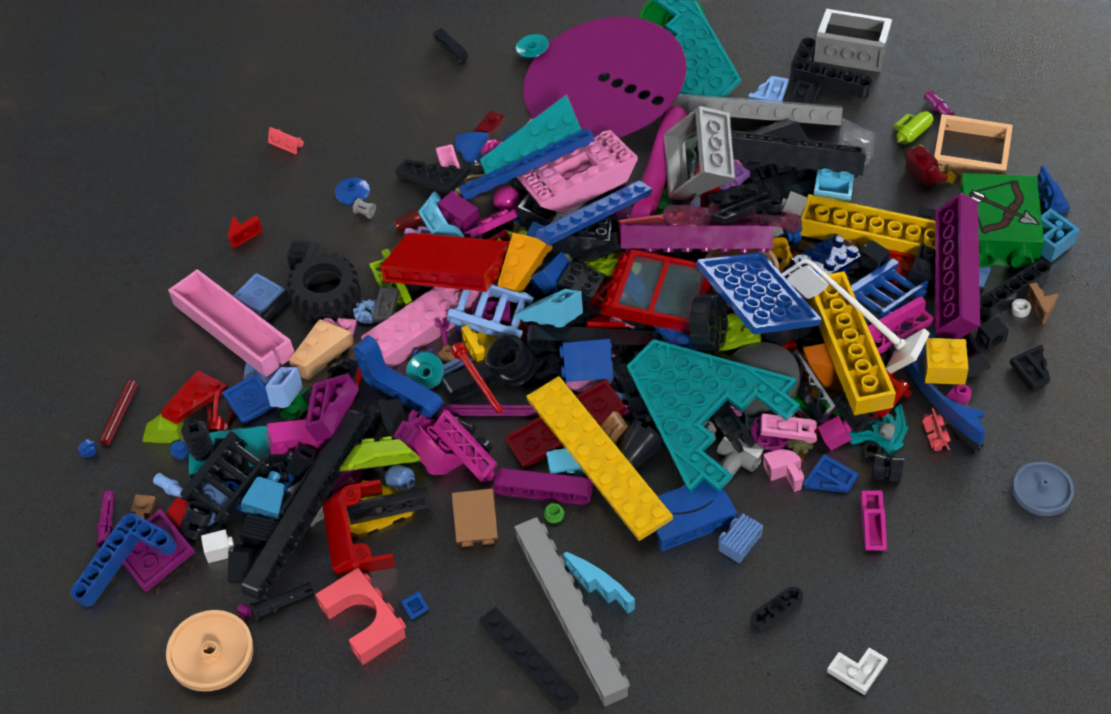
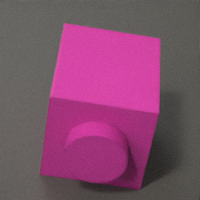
M839 416L818 426L824 442L831 451L852 440L849 433L852 431L847 421L843 422Z

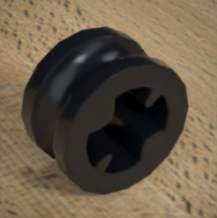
M867 442L863 447V458L866 461L873 462L875 454L872 452L881 453L880 445L876 442Z

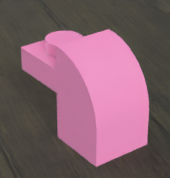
M779 449L764 454L763 467L770 481L786 476L794 492L802 489V481H804V475L801 471L802 460L796 453L790 450Z

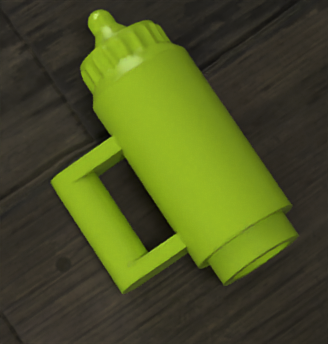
M924 111L916 116L906 114L896 122L893 127L899 131L897 133V143L903 145L911 143L927 130L933 122L931 113Z

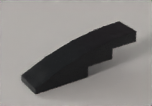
M625 354L612 358L616 380L633 420L643 423L652 421L627 370V365L631 362L629 355Z

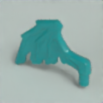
M898 404L894 410L896 414L895 421L893 416L888 413L886 416H883L882 422L878 420L876 424L872 425L873 432L871 430L859 433L849 432L852 440L849 441L850 444L876 442L883 450V454H887V456H890L904 446L902 441L909 426H906L902 404ZM883 424H895L892 440L885 439L880 435V428Z

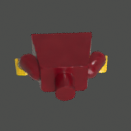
M922 144L916 148H910L904 154L906 169L927 188L936 182L947 181L953 184L958 177L950 170L947 174L941 173L937 159Z

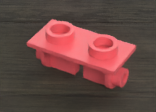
M269 127L268 143L293 154H297V148L303 146L304 141L301 138L286 134L280 129Z
M932 408L933 414H925L922 419L926 432L934 431V433L927 435L931 448L939 451L942 449V446L946 445L947 449L950 450L948 442L951 439L947 430L943 431L942 426L945 425L941 414L937 415L934 408Z

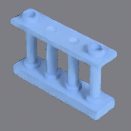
M491 285L487 292L478 291L481 292L475 314L469 315L464 312L470 290H462L457 308L454 310L449 309L447 320L451 324L461 327L468 325L471 330L496 338L505 335H516L521 339L523 331L518 328L521 319L513 317L509 327L502 325L500 320L507 301L518 304L515 311L516 314L523 310L525 306L531 305L534 297L525 292L518 293ZM489 295L500 298L491 321L482 317Z

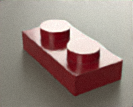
M490 110L473 132L489 133L490 140L506 121L505 116Z

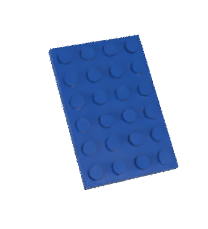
M762 252L697 260L696 267L753 335L820 325L822 319Z

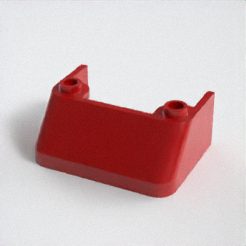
M380 479L348 485L323 503L332 569L339 577H344L357 568L362 573L396 567L393 553L372 557L368 545L364 543L352 544L346 507L358 504L361 498L382 495L383 490Z

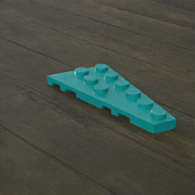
M567 95L482 157L480 163L485 175L582 131Z

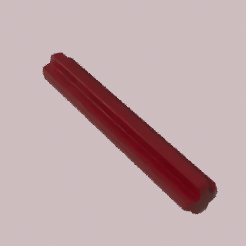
M127 380L99 438L101 444L109 445L138 386L135 380Z

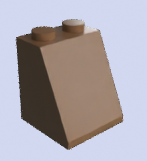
M493 489L452 493L457 544H461V547H471L476 542H482V545L494 544V540H498Z

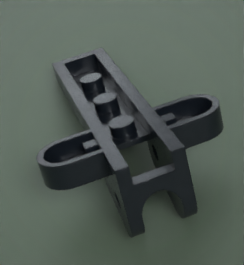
M743 191L740 193L739 203L711 214V221L726 225L751 214L775 220L779 216L780 211H782L783 203L780 201V195L769 197L768 191L760 194Z

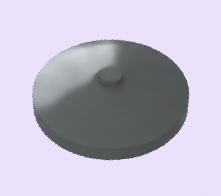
M768 342L753 343L740 348L728 359L795 378L797 384L787 393L792 399L799 389L800 371L794 356L782 346ZM755 399L742 413L762 415L774 412L758 399ZM729 402L730 405H732L735 409H737L738 411L742 412L740 409H738L736 406H734L731 402Z

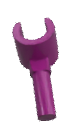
M444 318L442 325L441 320L436 319L435 326L441 329L443 345H448L446 329L449 328L450 323Z
M240 603L236 613L241 615L240 619L245 622L251 616L252 611L248 605Z

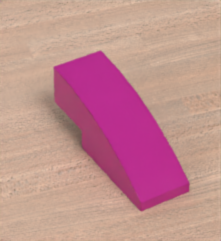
M861 491L860 507L865 551H887L883 491Z

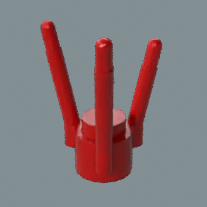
M219 390L215 391L212 418L211 407H207V428L209 433L228 431V426L235 415L232 410L225 423L222 417L217 416Z

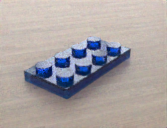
M835 234L792 258L789 265H795L801 260H810L827 275L838 273L859 262L860 250L842 236ZM809 265L817 274H819L811 265Z

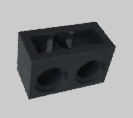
M874 240L867 245H863L859 251L858 270L861 271L863 276H867L889 261L890 251Z

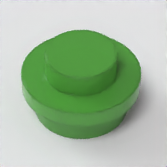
M549 504L544 510V517L550 523H558L564 518V509L559 504Z

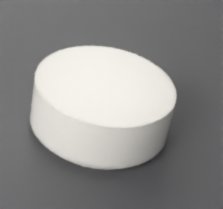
M1016 299L1012 302L1011 312L1017 317L1029 315L1031 304L1027 300Z

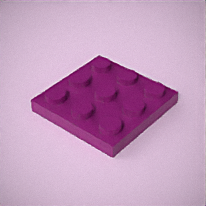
M161 509L146 521L165 530L176 541V550L172 554L165 556L138 542L123 563L146 593L195 553V550Z

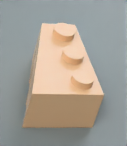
M319 319L289 359L290 366L298 367L300 377L310 380L325 369L330 361L334 358L337 360L341 357L342 352L354 345L352 332Z

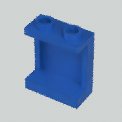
M611 338L575 342L567 341L563 342V346H560V357L564 358L565 366H561L562 378L566 377V382L611 379L614 377Z

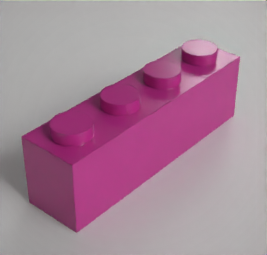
M306 419L267 424L266 439L270 455L293 451L299 442L313 450H321L329 439L316 442L305 427Z

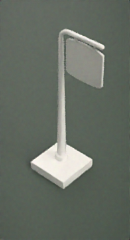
M801 260L782 273V276L790 275L787 281L806 298H812L824 291L829 285L824 280L826 279L895 344L896 350L885 368L888 372L893 373L917 360L930 334L925 328L906 339H900L810 260ZM809 265H811L819 274H817Z

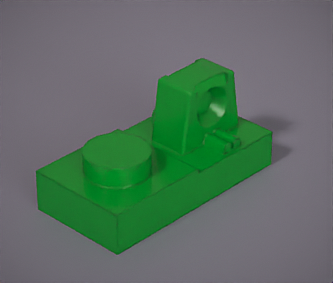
M304 387L289 407H285L280 412L282 419L292 421L298 416L302 420L307 415L309 406L301 397V394L309 388Z

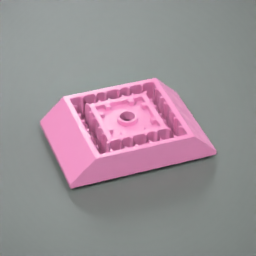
M611 130L603 131L600 135L594 137L595 141L591 142L588 146L580 147L571 154H565L553 162L545 163L538 169H532L523 176H517V179L541 207L565 213L627 182L638 158Z

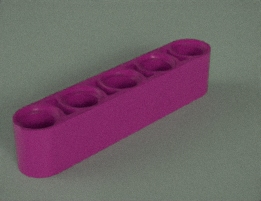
M505 468L496 471L493 491L499 495L584 505L590 503L593 483L588 478Z

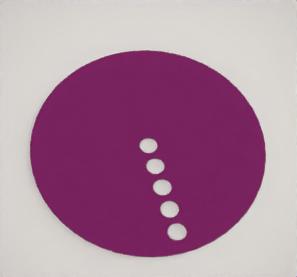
M609 17L589 21L575 26L549 42L547 50L534 58L524 80L523 97L525 105L531 117L535 119L567 95L581 130L588 128L594 137L600 135L603 131L611 130L619 138L649 125L673 104L685 82L686 57L677 39L669 31L653 22L632 17ZM607 73L610 75V79L606 82L598 80L601 74ZM616 79H621L624 82L618 88L612 87L611 83ZM629 85L637 87V90L633 93L625 92V88ZM641 91L650 92V96L647 99L638 98V94ZM658 96L664 98L662 104H652L653 98Z

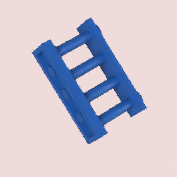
M891 259L851 285L856 300L879 314V320L920 296L924 298L927 294L926 289L929 282L925 280L916 286L897 273L896 269L899 262ZM894 279L910 291L905 293L888 282V280ZM884 287L899 299L894 301L876 288ZM872 294L888 306L883 309L865 295Z

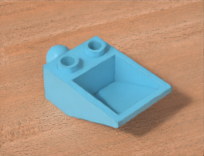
M826 168L818 169L813 196L850 202L854 175L846 171L833 172Z

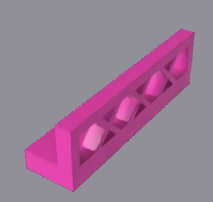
M920 296L879 319V321L897 337L906 339L935 323V318L925 310L926 300ZM923 316L926 321L920 322L915 321V319ZM873 324L868 326L874 343H882V346L877 348L879 354L895 346ZM904 325L912 326V329L900 330V327Z
M444 410L432 429L480 482L493 481L496 475L493 470L497 463L448 410ZM482 459H485L489 463V466Z

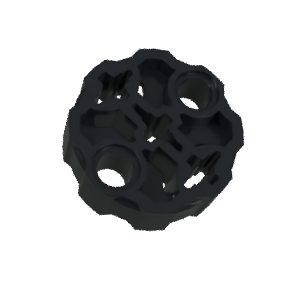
M699 294L698 297H694L691 303V312L689 314L690 339L697 351H719L726 343L728 332L727 306L720 294Z

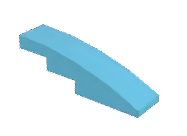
M568 552L563 554L565 566L588 593L596 589L608 603L616 599L628 614L635 609V599L612 577L582 558Z

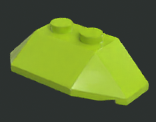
M392 436L380 438V442H374V438L362 440V444L353 447L339 469L342 472L407 464L421 460L420 456L400 439L392 440Z

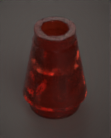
M410 210L394 221L398 231L418 227V224L422 223L417 210Z

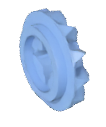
M370 298L367 301L362 299L361 303H357L353 311L354 317L358 322L363 324L374 323L372 318L377 299L374 301ZM369 308L371 310V314L368 311H365V309Z

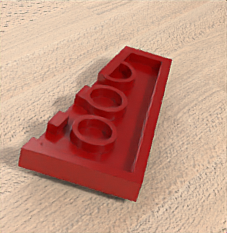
M197 370L162 409L161 417L177 425L214 401L216 390H219L220 397L222 392L228 389V385Z

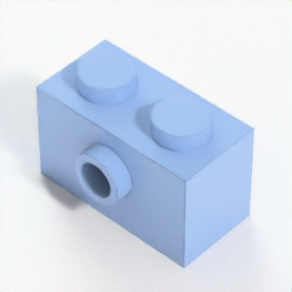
M280 367L265 386L271 407H289L303 388L298 367Z

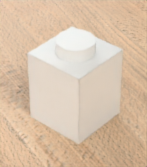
M226 530L201 536L204 554L208 563L228 558V551L234 547L232 536L228 537Z

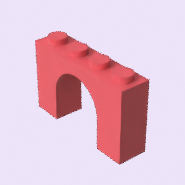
M357 568L315 595L318 605L328 619L353 605H367L376 611L377 614L374 622L368 628L349 639L351 650L362 665L406 638L404 631L406 625L400 617H395L391 604L389 602L385 603L382 600L383 595L377 587L373 588L368 574H363Z

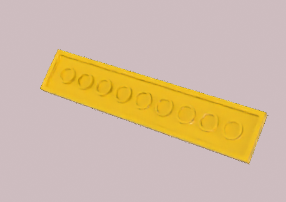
M560 377L555 378L526 396L527 401L638 541L673 520V515Z

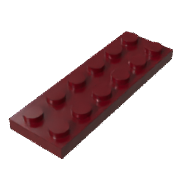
M606 379L576 396L599 426L604 423L613 411L619 412V414L626 411L625 405ZM541 417L504 437L524 470L546 458V452L564 447Z

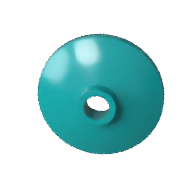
M528 35L517 43L516 51L522 57H536L547 50L549 42L543 35Z
M422 352L411 358L407 365L406 375L407 378L431 390L442 381L444 366L440 358L435 354ZM429 369L430 373L426 376L424 371Z

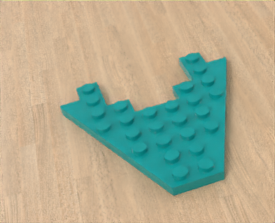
M653 0V2L674 16L666 24V29L675 35L686 57V77L679 94L727 97L741 84V78L697 1Z
M654 339L627 365V370L690 493L703 480L720 492L733 478L730 472L704 452L716 438L703 425L727 400L743 412L755 399H758L786 422L800 408V404L787 395L797 384L795 378Z

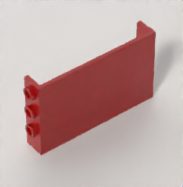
M408 232L381 264L383 281L487 292L502 271L510 242Z

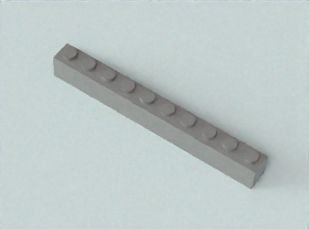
M679 94L671 105L681 107L687 114L691 113L698 106L727 112L730 114V117L775 121L790 119L801 123L841 126L843 110L842 106L691 94Z
M536 517L514 526L516 539L604 707L628 697L629 681L626 675H621L619 662L616 657L612 658L609 643L606 639H602L598 623L592 621L591 610L588 605L584 606L582 593L579 588L575 589L572 574L566 572L564 568L565 562L561 555H557L554 541L552 539L549 540L547 537L548 531L545 524H540Z

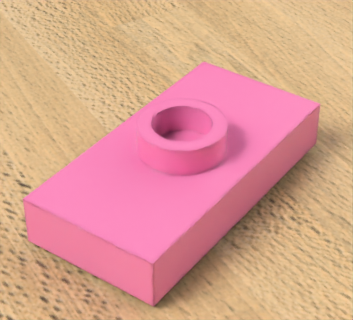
M453 145L436 148V154L441 166L449 167V165H455L460 169Z

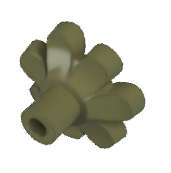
M790 439L786 446L789 449L793 448L792 451L796 454L800 450L802 453H808V448L812 449L813 443H807L805 440Z

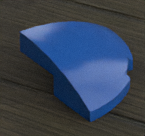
M469 132L456 135L455 146L457 153L460 151L463 155V160L468 164L481 168L482 148L487 143V140H489V133Z

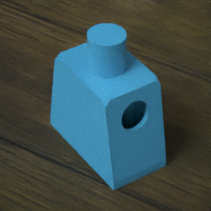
M270 471L267 479L257 477L242 499L241 511L252 515L261 514L266 519H279L285 485L278 483L281 475L275 471Z

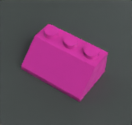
M426 419L422 425L418 426L421 432L410 449L420 456V462L425 465L426 470L430 474L446 475L463 464V462L432 429L436 423L435 419Z

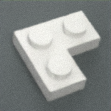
M868 648L859 663H856L839 652L827 668V672L865 695L887 664L888 658Z

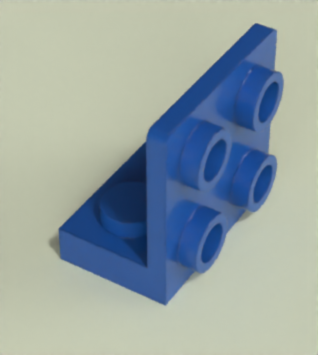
M1045 165L1041 166L1040 172L1037 175V184L1042 209L1048 211L1051 208L1058 214L1069 212L1070 206L1057 181H1053Z

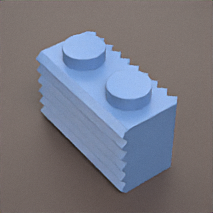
M744 513L739 518L735 517L730 523L729 531L727 533L723 532L718 539L719 551L738 563H741L763 532V525Z

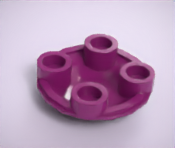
M757 417L751 427V435L760 447L775 451L782 449L788 444L789 438L760 435L761 417Z

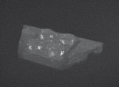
M842 119L839 144L865 147V165L872 164L876 134L846 119Z

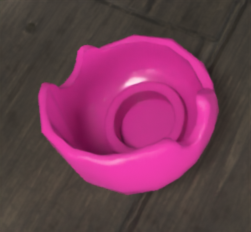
M510 186L497 189L492 199L494 206L502 211L513 209L519 206L522 201L517 190Z

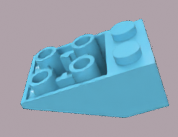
M569 289L561 290L532 303L516 313L514 318L522 319L524 322L534 321L541 325L550 324L558 328L564 327L583 313L581 291Z

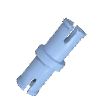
M162 473L155 475L153 479L155 485L164 489L166 494L184 500L179 495L184 488L179 485L178 481L171 480Z

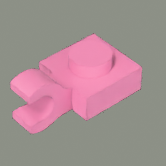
M329 318L323 319L325 322L352 332L354 339L357 320L338 318L337 322H334Z

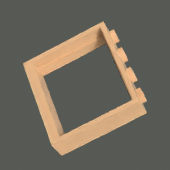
M942 114L934 154L938 164H942V166L939 165L940 172L947 174L950 170L958 176H962V173H1001V175H1005L1013 125ZM944 130L1005 139L1001 164L940 155Z

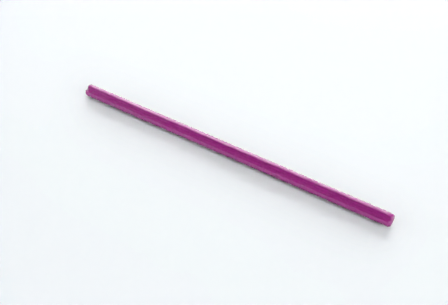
M444 404L433 416H437L439 411L444 412V410H448L453 416H539V414L531 404H500L503 408L500 414L495 412L491 404ZM625 405L626 411L620 415L631 416L627 405ZM729 405L737 416L743 415L742 412Z

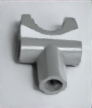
M725 436L718 446L717 453L725 457L720 465L734 476L741 466L753 472L762 461L767 450L760 447L757 443L749 448L738 438L744 448L743 452L738 453L734 449L732 442H729Z

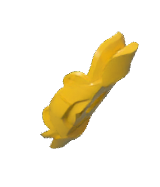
M778 237L773 238V249L771 251L776 258L782 259V262L779 264V272L782 273V269L791 262L792 254L787 239Z

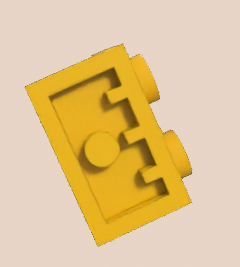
M468 325L461 327L463 343L473 361L477 364L487 360L490 346L499 338L471 331Z

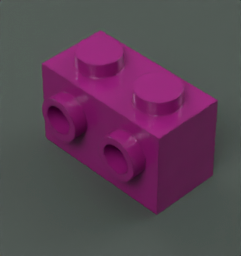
M454 191L437 203L444 218L452 223L453 226L459 227L463 232L469 230L480 220L478 208Z

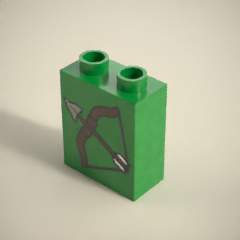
M962 173L958 194L961 192L978 201L979 267L986 268L992 265H1006L1017 269H1025L1038 261L1044 245L1037 176Z

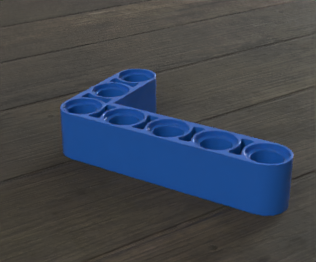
M367 335L353 348L362 377L370 386L393 399L399 398L402 404L427 418H431L444 405L443 400L438 394L386 366L380 347L373 337Z
M126 514L73 585L70 593L71 597L83 607L92 606L138 542L166 556L176 550V541L165 530L136 514Z

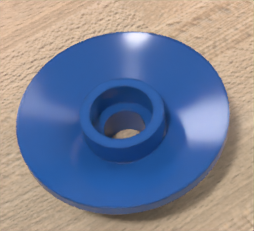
M360 178L344 179L335 188L336 199L346 205H353L358 198L364 201L370 193L368 183Z

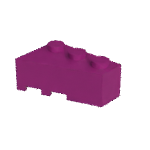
M349 374L313 384L305 427L316 442L332 438L359 390Z

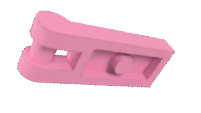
M762 414L760 435L805 440L807 443L817 441V434L815 433L817 422L815 420L791 417L786 422L778 415Z

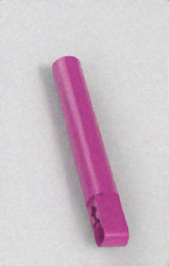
M670 106L664 112L641 182L652 188V194L633 203L630 218L653 216L657 210L667 180L664 133L687 116L686 111L681 107Z

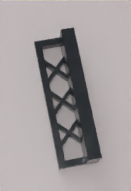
M796 349L792 355L795 359L798 357L800 360V386L798 392L817 421L824 424L833 419L831 414L839 407L801 351ZM803 372L809 373V380L806 379ZM813 386H818V388H819V393H818V395H817V393L815 392V390L813 389ZM822 401H828L830 407L827 409Z
M427 486L362 500L354 506L347 507L350 523L353 525L430 508L431 503Z

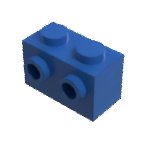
M559 252L550 257L534 273L532 279L544 295L551 291L555 293L559 290L556 288L557 283L570 262L562 252Z

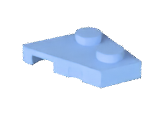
M771 76L766 83L758 87V91L754 94L750 93L748 99L783 101L789 79Z

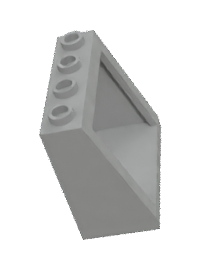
M826 9L816 36L814 61L881 72L891 32L892 19ZM828 24L881 32V36L878 42L825 32Z
M698 106L664 133L668 198L688 200L735 179L729 113ZM697 136L700 172L688 180L685 141Z

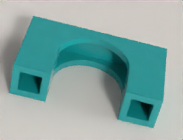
M267 426L209 433L214 446L215 438H225L230 431H233L240 439H245V449L259 460L265 455L272 462V455H270L266 439ZM189 454L190 479L195 476L207 460L196 461ZM249 463V469L251 472L255 466Z

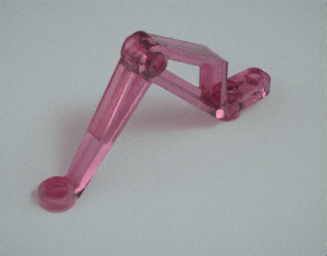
M709 203L708 207L705 206V208L684 204L683 206L669 205L664 209L663 218L665 222L673 225L705 226L717 223L711 221V214L723 208H719L720 204ZM754 213L733 223H772L773 227L784 228L788 232H796L800 229L802 220L798 214L788 213L785 216Z

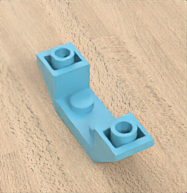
M434 191L418 211L431 234L464 237L459 227L447 223L437 204L441 201V198Z

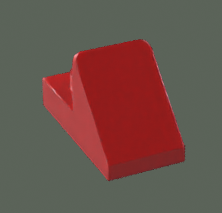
M254 216L240 224L235 217L232 218L228 231V239L232 249L263 232L260 219Z

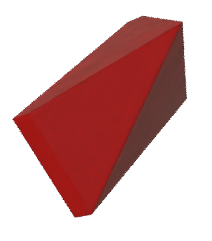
M598 316L588 321L586 327L624 329L625 322Z

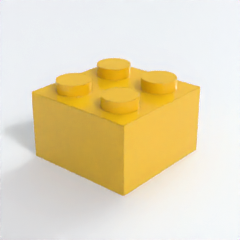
M927 338L923 350L925 383L966 384L968 374L966 339Z

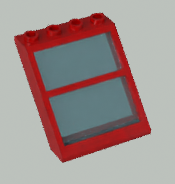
M633 249L627 253H622L617 259V267L612 273L613 278L607 287L606 297L601 303L600 314L680 332H690L689 314L694 297H698L699 294H711L713 288L696 267L697 262Z

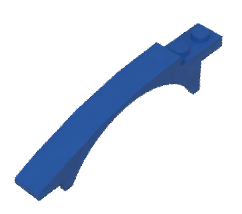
M905 325L900 327V330H909ZM935 331L929 332L928 338H936ZM923 346L917 360L904 367L920 391L944 417L979 445L983 444L985 429L978 419L984 417L982 410L958 404L939 392L932 383H925Z

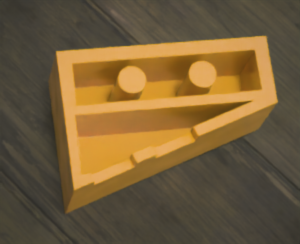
M513 233L497 286L518 293L523 292L532 279V275L538 266L540 267L543 263L542 260L553 247L538 238Z

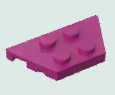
M517 207L494 213L492 215L493 218H484L476 222L477 226L462 234L466 238H472L518 217Z

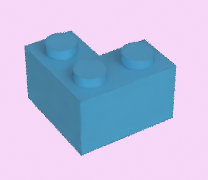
M1050 208L1041 215L1044 236L1041 255L1052 262L1076 243L1080 229Z

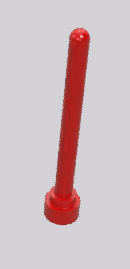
M458 342L454 344L451 348L453 356L463 362L495 412L498 414L502 413V406L467 356L468 349L464 343Z

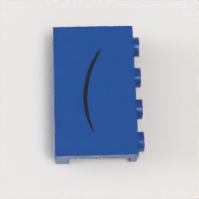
M703 480L690 493L686 485H683L681 488L668 490L662 495L657 496L673 515V520L654 532L658 537V546L662 552L730 526L732 520L735 517L737 518V511L724 488L718 492Z

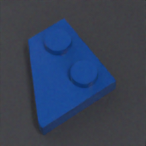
M824 454L804 481L803 487L806 489L848 493L859 478V474Z

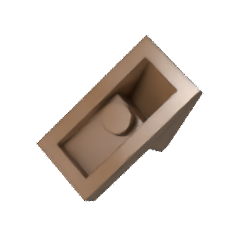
M1036 282L1029 284L1026 297L1040 322L1045 324L1056 305L1059 294L1045 296L1044 291L1039 288Z
M613 411L600 427L612 442L618 446L621 445L624 439L621 434L628 425L619 412Z

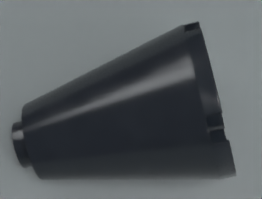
M638 420L631 422L619 447L621 453L635 470L665 445V443H662L663 439L649 426L647 428L642 427L641 424L643 422Z

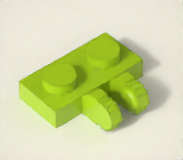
M614 253L588 262L586 266L604 273L608 277H612V273L618 264V256Z

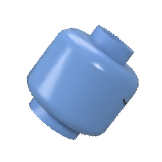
M400 464L389 467L385 473L386 485L398 492L410 490L415 484L413 470Z

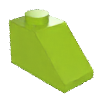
M160 414L146 424L142 440L143 442L174 443L181 440V428L184 422L181 421L176 425L161 417Z

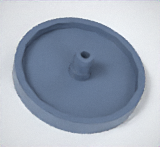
M1033 462L1023 466L1016 473L1013 481V495L1019 505L1030 513L1040 516H1054L1062 513L1069 507L1074 496V485L1070 476L1060 467L1047 462Z

